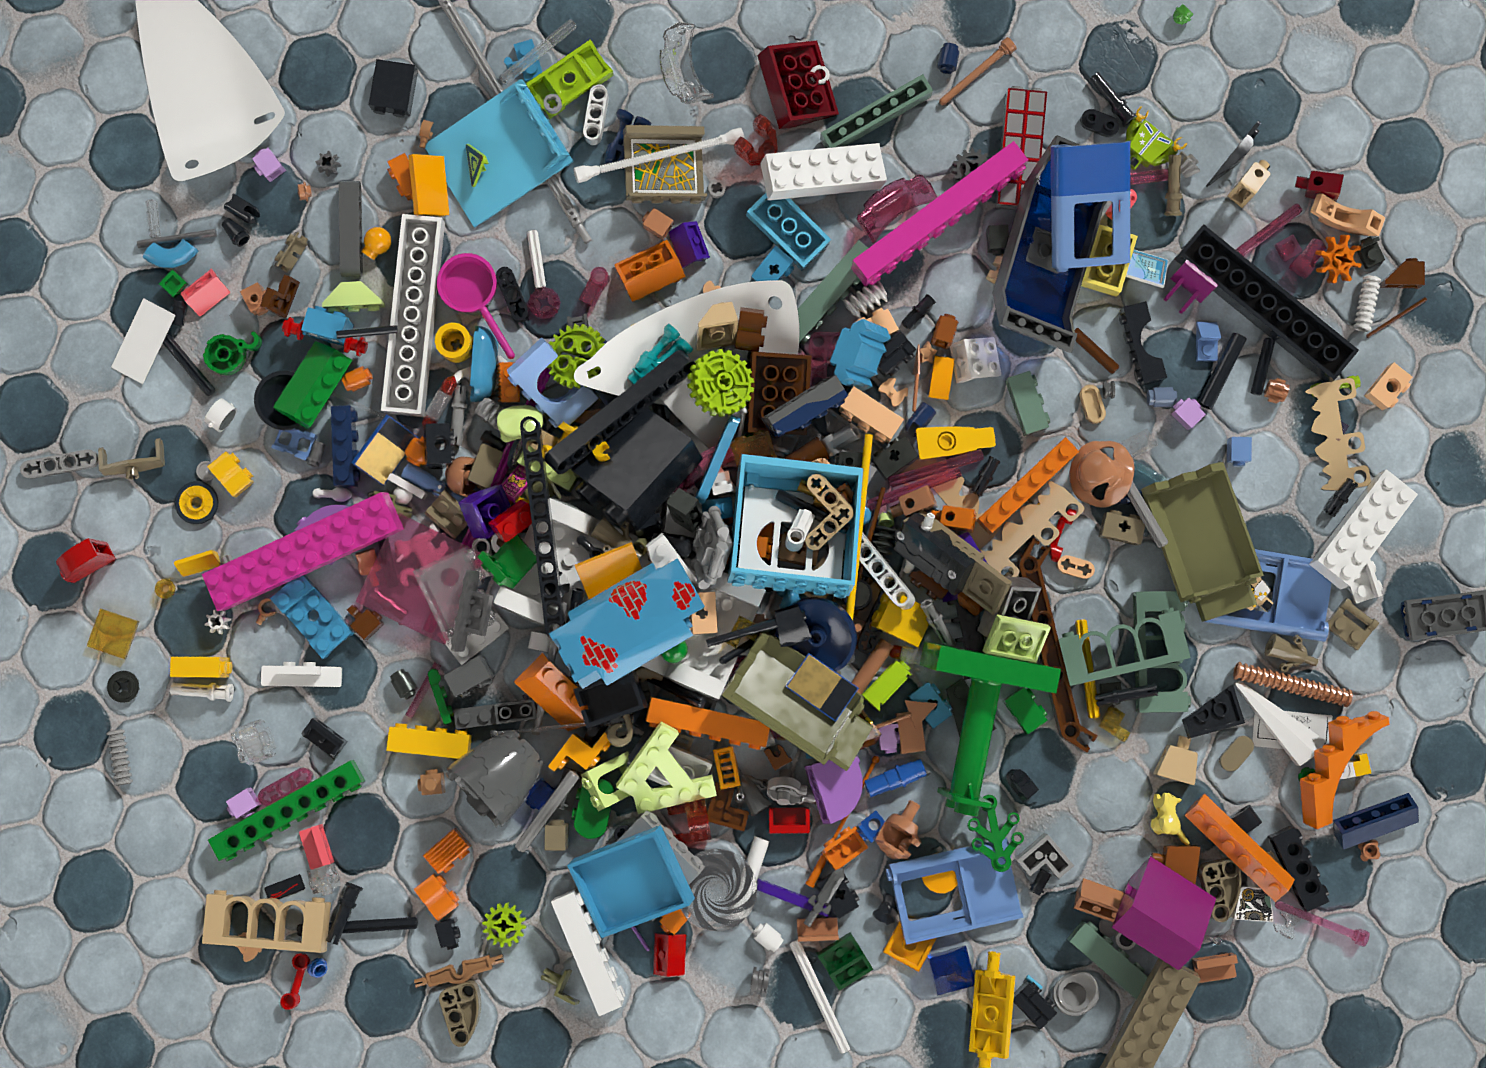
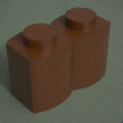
M740 308L735 349L759 352V347L764 346L765 335H761L762 328H766L768 316H764V310Z

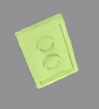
M996 615L982 651L989 655L1036 663L1051 627L1048 624Z

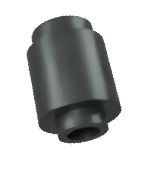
M404 668L390 676L391 684L400 698L405 697L407 700L416 695L415 691L418 687L409 672H406Z

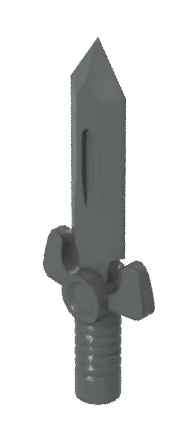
M844 867L833 871L817 896L819 899L816 903L814 902L816 895H812L808 899V902L813 905L811 912L803 922L808 927H811L821 911L829 914L831 905L828 904L826 908H823V905L829 903L843 881Z

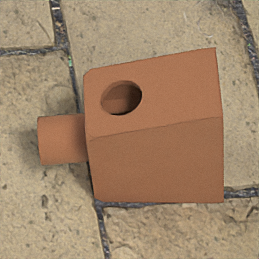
M928 485L898 497L900 503L890 506L894 518L903 514L909 518L911 514H916L922 510L927 512L938 508L932 490ZM914 501V506L908 508V504Z

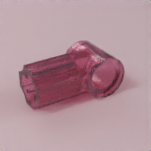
M1313 238L1303 252L1294 259L1289 269L1305 280L1314 270L1316 262L1321 257V255L1315 254L1316 250L1325 251L1327 247L1322 241Z
M596 267L591 271V277L579 298L580 301L594 308L605 286L610 281V276L603 267ZM598 273H604L605 279L598 282L595 280Z

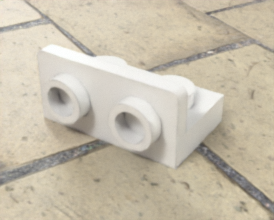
M1370 559L1352 584L1348 586L1354 604L1382 596L1383 587L1376 578V566Z

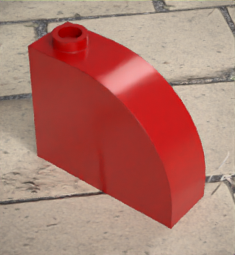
M87 538L64 552L57 559L56 564L60 569L62 578L67 582L75 583L115 561L116 558L107 542Z

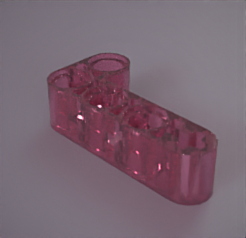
M815 332L811 335L809 341V355H812L810 387L814 386L812 383L813 378L820 377L823 380L827 377V353L834 352L835 346L832 341L839 338L840 332ZM821 338L824 344L817 347L813 344V340ZM819 357L823 360V364L815 366L812 360Z

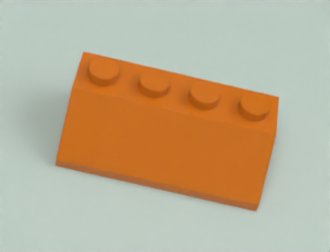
M541 653L514 683L567 731L586 726L581 711L588 709V706L579 707L573 690L579 688V686L545 654Z

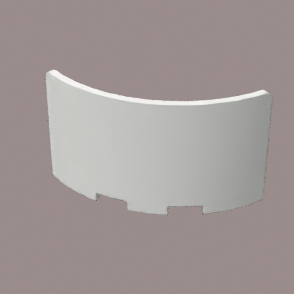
M686 377L660 399L709 449H713L718 444L730 416L726 414L724 417H719L716 414L713 417L710 416L709 411L705 413L701 411L702 407L700 405L696 406L694 404L695 398H691L689 395L692 391L687 387L690 380ZM740 410L732 414L738 418H741Z

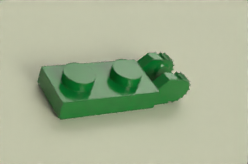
M431 668L427 673L428 680L443 723L448 724L452 722L451 717L454 714L451 705L446 706L444 698H447V693L444 686L440 687L439 685L441 676L438 670Z

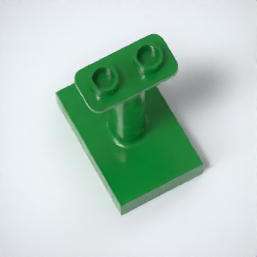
M924 642L920 666L971 678L950 789L938 787L937 792L946 797L945 806L953 808L954 812L978 816L980 807L991 808L992 804L990 801L982 798L980 793L1001 685L1009 684L1056 693L1061 669Z

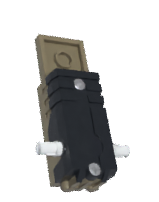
M922 510L916 514H911L909 518L902 521V528L895 532L896 546L894 551L906 559L903 569L905 573L910 574L915 566L930 578H934L936 583H940L952 595L963 592L992 615L998 613L1012 582L983 561L985 555L936 520L935 515Z

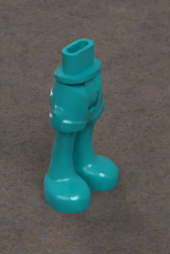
M668 323L664 327V335L652 350L642 353L635 368H632L633 372L627 378L632 384H635L677 350L690 354L693 348L687 341L679 337L680 333ZM674 341L673 345L660 358H657L661 351Z

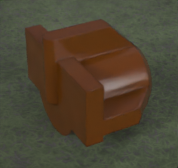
M846 482L836 490L851 505L854 492L848 482ZM829 492L825 496V501L829 504L835 503L836 495Z

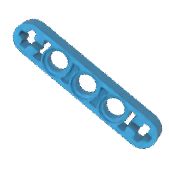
M730 415L695 495L700 504L705 503L741 418Z

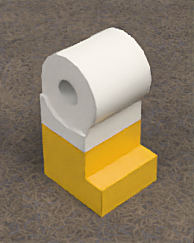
M1367 753L1354 754L1355 760L1347 763L1340 779L1371 774Z

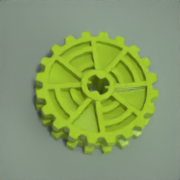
M718 349L716 352L710 351L708 354L698 358L695 361L696 365L691 366L690 370L692 373L688 374L687 377L690 380L687 387L692 391L689 395L691 398H695L694 404L696 406L700 405L702 407L701 411L704 413L709 411L710 416L713 417L716 414L719 417H724L726 414L730 416L746 406L745 402L751 400L752 397L749 394L754 392V388L751 387V384L754 383V378H750L749 374L752 371L746 368L747 363L745 360H739L740 356L738 354L733 356L732 351L727 350L724 353L722 349Z

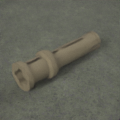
M1168 155V193L1165 195L1167 204L1164 215L1180 216L1182 215L1180 204L1183 198L1182 193H1180L1182 155Z

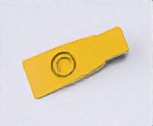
M924 427L916 429L918 454L921 460L955 456L980 448H991L996 445L993 427L974 429V427Z

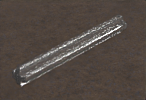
M572 19L566 21L502 73L500 80L505 85L509 84L573 32L577 27L576 23Z

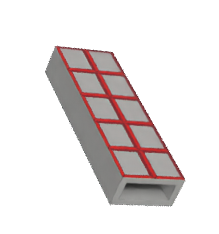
M1012 86L1007 89L1000 151L1015 141L1028 158L1026 169L1023 171L1024 173L1018 179L1014 180L1012 178L1003 190L996 192L995 208L1017 210L1025 181L1042 157L1047 91H1042L1040 88L1026 90L1020 86ZM1039 176L1038 181H1037V184H1036L1037 186H1039L1040 176ZM1036 192L1033 194L1028 212H1035L1037 208L1038 193Z

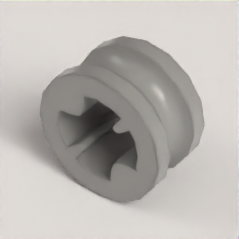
M549 94L545 97L544 107L547 112L556 114L561 110L562 102L558 95ZM556 100L557 107L550 108L548 102Z
M719 179L712 180L708 185L709 195L713 198H720L724 195L726 190L724 182ZM719 184L722 191L712 192L713 188L711 187Z

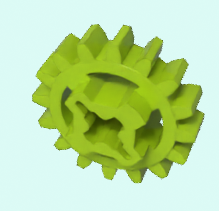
M506 902L504 907H502L501 903H498L497 909L494 907L490 908L492 914H485L488 920L482 922L483 925L487 926L483 933H489L486 939L490 940L493 938V945L500 942L501 948L504 947L505 943L511 947L512 941L516 943L520 941L517 936L523 937L525 935L521 930L527 928V925L522 924L526 917L520 916L523 912L522 910L516 911L517 905L510 908L509 902ZM502 912L501 918L493 920L497 913ZM510 913L515 916V918L517 919V921H514V920L510 917ZM504 920H506V924L509 925L505 930L503 929V926L500 925V923H502ZM492 929L497 930V932L499 933V937L493 932ZM517 930L512 937L507 938L508 932Z

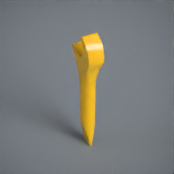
M564 421L558 426V428L568 434L576 430ZM607 442L596 445V448L592 450L598 461L604 462L610 459L608 454H603L604 450L609 448Z

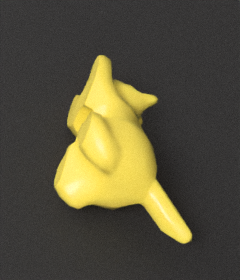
M1163 793L1162 797L1159 794H1155L1153 804L1158 815L1155 819L1151 820L1152 830L1158 835H1177L1182 843L1189 845L1190 842L1181 830L1180 820L1175 809L1177 803L1181 802L1182 799L1176 798L1170 793Z

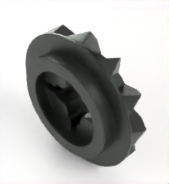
M129 671L114 673L107 683L109 696L120 703L130 702L137 697V693L140 690L139 680L135 674ZM128 681L127 688L129 691L123 690L120 692L121 685L118 682L126 683Z

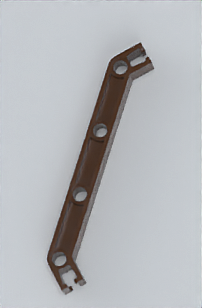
M1033 538L1018 560L1017 568L1019 569V577L1028 578L1041 587L1030 621L1037 622L1038 616L1044 615L1047 619L1046 624L1051 627L1039 658L1042 665L1061 669L1057 692H1048L1057 730L1063 740L1088 753L1090 747L1087 744L1084 746L1076 740L1082 732L1090 736L1089 739L1094 742L1098 735L1079 723L1040 567L1051 548L1041 546L1040 549L1043 552L1036 559L1030 555V552L1034 545H1039L1040 541ZM1025 560H1030L1033 563L1031 571L1024 568L1023 563ZM1068 725L1074 728V734L1070 737L1065 734V728Z

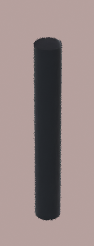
M397 325L339 330L336 331L337 339L394 334L398 333Z

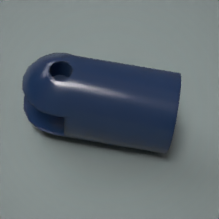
M921 402L906 423L905 432H907L913 422L920 426L919 428L927 427L936 415V411L927 403Z

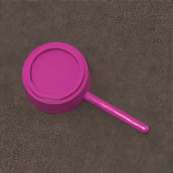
M462 253L451 257L443 264L437 277V289L441 299L449 307L462 313H476L480 311L509 359H513L515 357L513 350L487 309V306L495 297L497 288L496 275L492 266L483 257L472 253Z

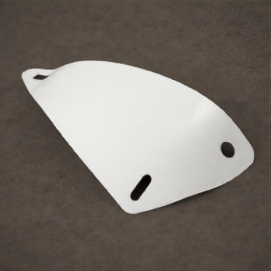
M135 0L141 51L150 101L160 142L172 178L177 181H185L228 166L252 152L274 131L283 119L285 111L268 81L251 57L231 33L198 0ZM270 112L275 113L273 119L260 124H254V120L257 117ZM190 160H197L199 162L198 166L193 169L186 168L185 164Z

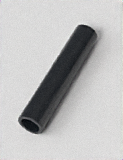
M1238 333L1231 334L1198 401L1201 407L1209 410L1213 409L1247 340L1243 335Z

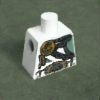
M1247 876V886L1241 885L1238 902L1230 917L1237 920L1273 922L1271 898Z

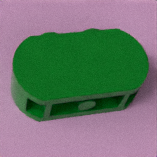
M599 778L598 788L602 793L611 794L615 792L611 782L605 778ZM582 785V788L577 790L576 800H579L578 807L573 809L571 820H575L574 827L581 836L588 839L598 838L607 831L612 805L598 811L591 803V795L588 789H585Z

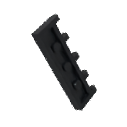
M958 599L948 601L947 605H956L958 618L951 619V623L959 622L962 637L956 638L955 642L963 641L965 650L984 653L982 651L985 645L983 634L977 631L980 624L979 614L977 616L972 615L967 609L959 605ZM963 676L964 680L971 679L970 677Z

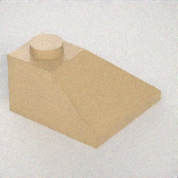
M732 302L712 305L698 323L697 351L736 344L738 318Z

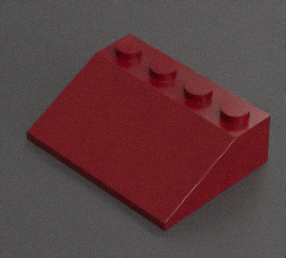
M817 40L770 45L757 55L779 129L797 127L839 115L829 79L828 81L826 80L825 84H818L819 80L825 78V71L821 69L811 72L812 68L817 65L825 66Z

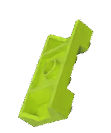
M590 39L527 82L526 85L545 114L551 119L566 109V105L590 90L593 86L601 85L614 76V73L598 53ZM567 74L575 76V80L572 83L565 82L564 78ZM549 94H556L561 99L562 108L556 114H550L544 107V99ZM556 100L548 102L550 108L557 107Z

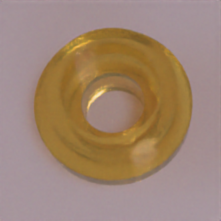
M161 579L155 585L157 596L163 599L172 597L176 590L175 584L169 579ZM165 585L169 587V590L166 593L163 591V587Z

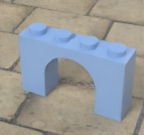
M540 338L507 369L508 379L515 387L519 385L523 389L521 393L529 401L533 399L537 403L535 407L542 414L546 412L550 417L548 420L555 428L563 421L570 425L598 399V396L590 387H584L583 385L580 386V389L574 386L567 394L559 398L543 396L537 389L538 377L558 355L543 338Z

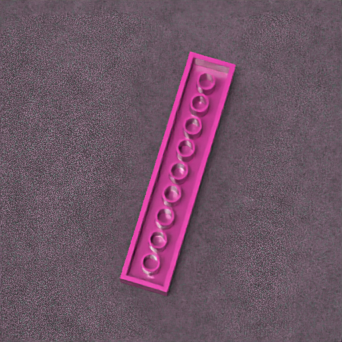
M1013 141L853 259L851 269L865 287L869 284L873 286L881 279L880 277L883 273H891L897 268L898 262L901 260L903 262L907 261L913 256L912 253L916 249L920 251L926 247L932 237L936 239L941 236L948 225L953 227L957 224L964 213L969 215L976 209L975 206L979 202H982V204L987 202L996 190L998 192L1003 190L1012 178L1014 180L1018 179L1026 169L1028 158Z
M380 492L202 574V577L216 610L226 611L404 530L389 493Z

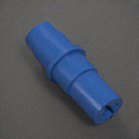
M921 759L900 766L897 764L895 768L867 779L864 783L871 798L889 790L892 791L900 787L905 788L906 785L918 781L920 778L927 776Z

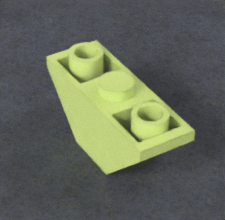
M361 281L341 282L322 302V307L330 313H334V311L340 312V310L348 309V312H359L360 309L368 308V311H379L380 308L385 307V303Z

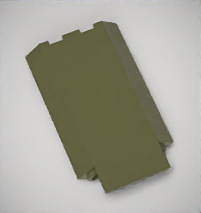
M1224 463L1209 464L1199 470L1182 473L1169 480L1155 482L1142 488L1144 500L1168 540V544L1161 548L1180 602L1189 601L1190 604L1195 603L1202 622L1257 605L1251 584L1257 583L1256 579L1264 576Z
M770 632L760 633L750 647L748 654L738 666L733 678L728 682L722 696L823 765L830 760L847 771L873 728L871 724L858 716L865 706L863 705L864 696L856 692L836 722L785 687L805 656L790 646L780 647L779 638Z

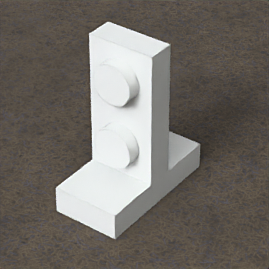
M729 471L718 473L712 486L714 498L731 497L734 511L735 497Z

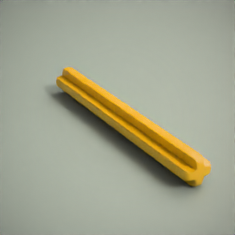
M1076 620V633L1080 639L1085 633H1088L1087 620ZM1087 637L1082 644V651L1088 673H1093L1090 640ZM1095 680L1084 683L1088 717L1091 719L1100 717L1099 706L1096 703L1098 701L1095 699V694H1097Z

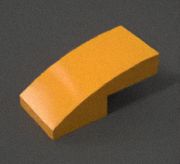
M934 356L929 397L949 399L954 358Z

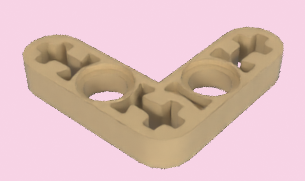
M813 474L807 480V487L831 512L806 537L807 547L811 550H818L853 518L854 509L824 476ZM813 478L815 480L821 479L820 485L823 488H825L826 485L829 487V489L824 491L821 496L818 494V492L822 490L819 487H812ZM828 492L836 495L835 503L829 504L825 501V495ZM847 508L849 509V517L844 516L839 521L842 522L840 526L832 515L834 514L837 518L841 514L840 509L845 510ZM827 521H832L835 524L834 532L829 533L825 531L824 524ZM820 528L822 534H824L828 538L825 539L824 536H822L818 540L819 545H811L810 542L812 541V539L810 537L813 536L815 538L816 536H818L820 532H818L817 530Z

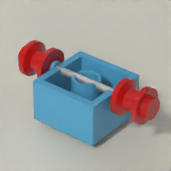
M315 306L314 309L308 307L305 319L300 324L295 323L292 317L283 322L282 331L286 337L294 334L297 336V340L301 341L304 335L307 334L311 338L344 346V353H349L352 350L359 357L362 353L365 354L368 348V342H366L365 337H361L359 340L353 337L337 339L336 331L350 330L354 327V324L349 321L350 318L337 311L331 314L326 311L327 309Z

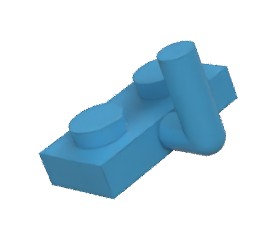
M532 39L513 44L518 58L517 61L512 62L510 57L504 59L507 70L512 71L521 68L525 83L542 73Z

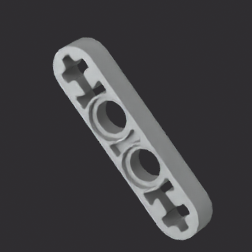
M81 450L31 459L21 464L20 472L26 478L35 479L90 469L99 464L98 453L92 450ZM88 454L94 457V459L90 461L91 463L87 461L80 462L79 459L88 458ZM68 457H73L75 460V464L71 468H67L65 465V460ZM52 460L55 463V468L52 471H47L45 465L48 461ZM30 465L32 467H40L41 469L33 470L31 473L27 472V469L30 468Z

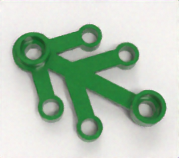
M985 795L984 799L993 801L991 808L981 807L982 810L987 812L990 831L981 826L976 818H971L967 823V827L970 831H975L992 843L995 852L984 846V841L981 838L973 839L971 847L974 851H979L988 857L994 870L1005 872L1011 866V854L1023 842L1024 836L1020 832L1013 833L1011 842L1004 851L1002 842L1012 827L1018 824L1020 817L1015 812L1010 813L1007 817V822L999 832L995 812L997 799L993 795ZM1010 816H1015L1017 821L1012 822ZM975 822L977 824V827L972 828L970 826V823ZM1014 836H1019L1021 841L1016 842ZM974 842H980L981 847H975ZM998 859H1004L1005 864H999Z

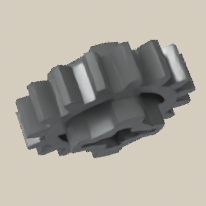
M973 148L970 149V153L963 150V156L958 154L956 156L958 161H953L952 164L956 167L951 170L952 174H956L953 181L962 180L971 173L970 169L978 168L985 163L988 153L982 155L981 149L976 153ZM960 165L962 166L961 168L964 170L963 176L960 172Z

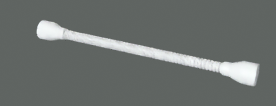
M736 128L716 137V139L704 140V142L699 141L602 166L582 165L574 167L575 179L577 183H581L599 175L600 172L605 173V171L634 166L639 163L659 160L719 144H742L745 142L742 128Z

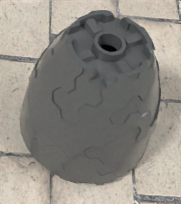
M509 731L480 743L461 758L448 765V771L445 773L449 780H454L464 791L469 805L480 816L489 817L495 827L498 825L502 827L519 809L529 795V791L533 784H535L544 764L535 749L525 739H518L520 735L516 731Z

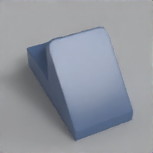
M1196 322V361H1218V340L1221 339L1217 322Z

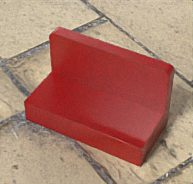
M655 933L653 974L665 977L684 975L686 934Z

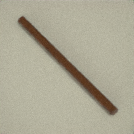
M1424 297L1368 333L1366 337L1369 338L1427 301V298Z

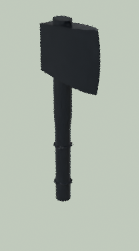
M798 604L775 610V618L706 639L707 646L711 647L775 628L778 631L780 647L797 645L812 637L805 622L806 615L804 610H800Z

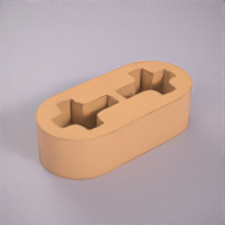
M1065 555L1060 557L1058 563L1056 562L1059 572L1077 578L1087 579L1092 577L1095 572L1094 565L1091 562ZM1067 559L1069 564L1074 565V568L1068 567L1064 570L1061 562ZM1088 565L1087 569L1090 570V573L1082 575L1083 571L1077 569V566L1084 567Z

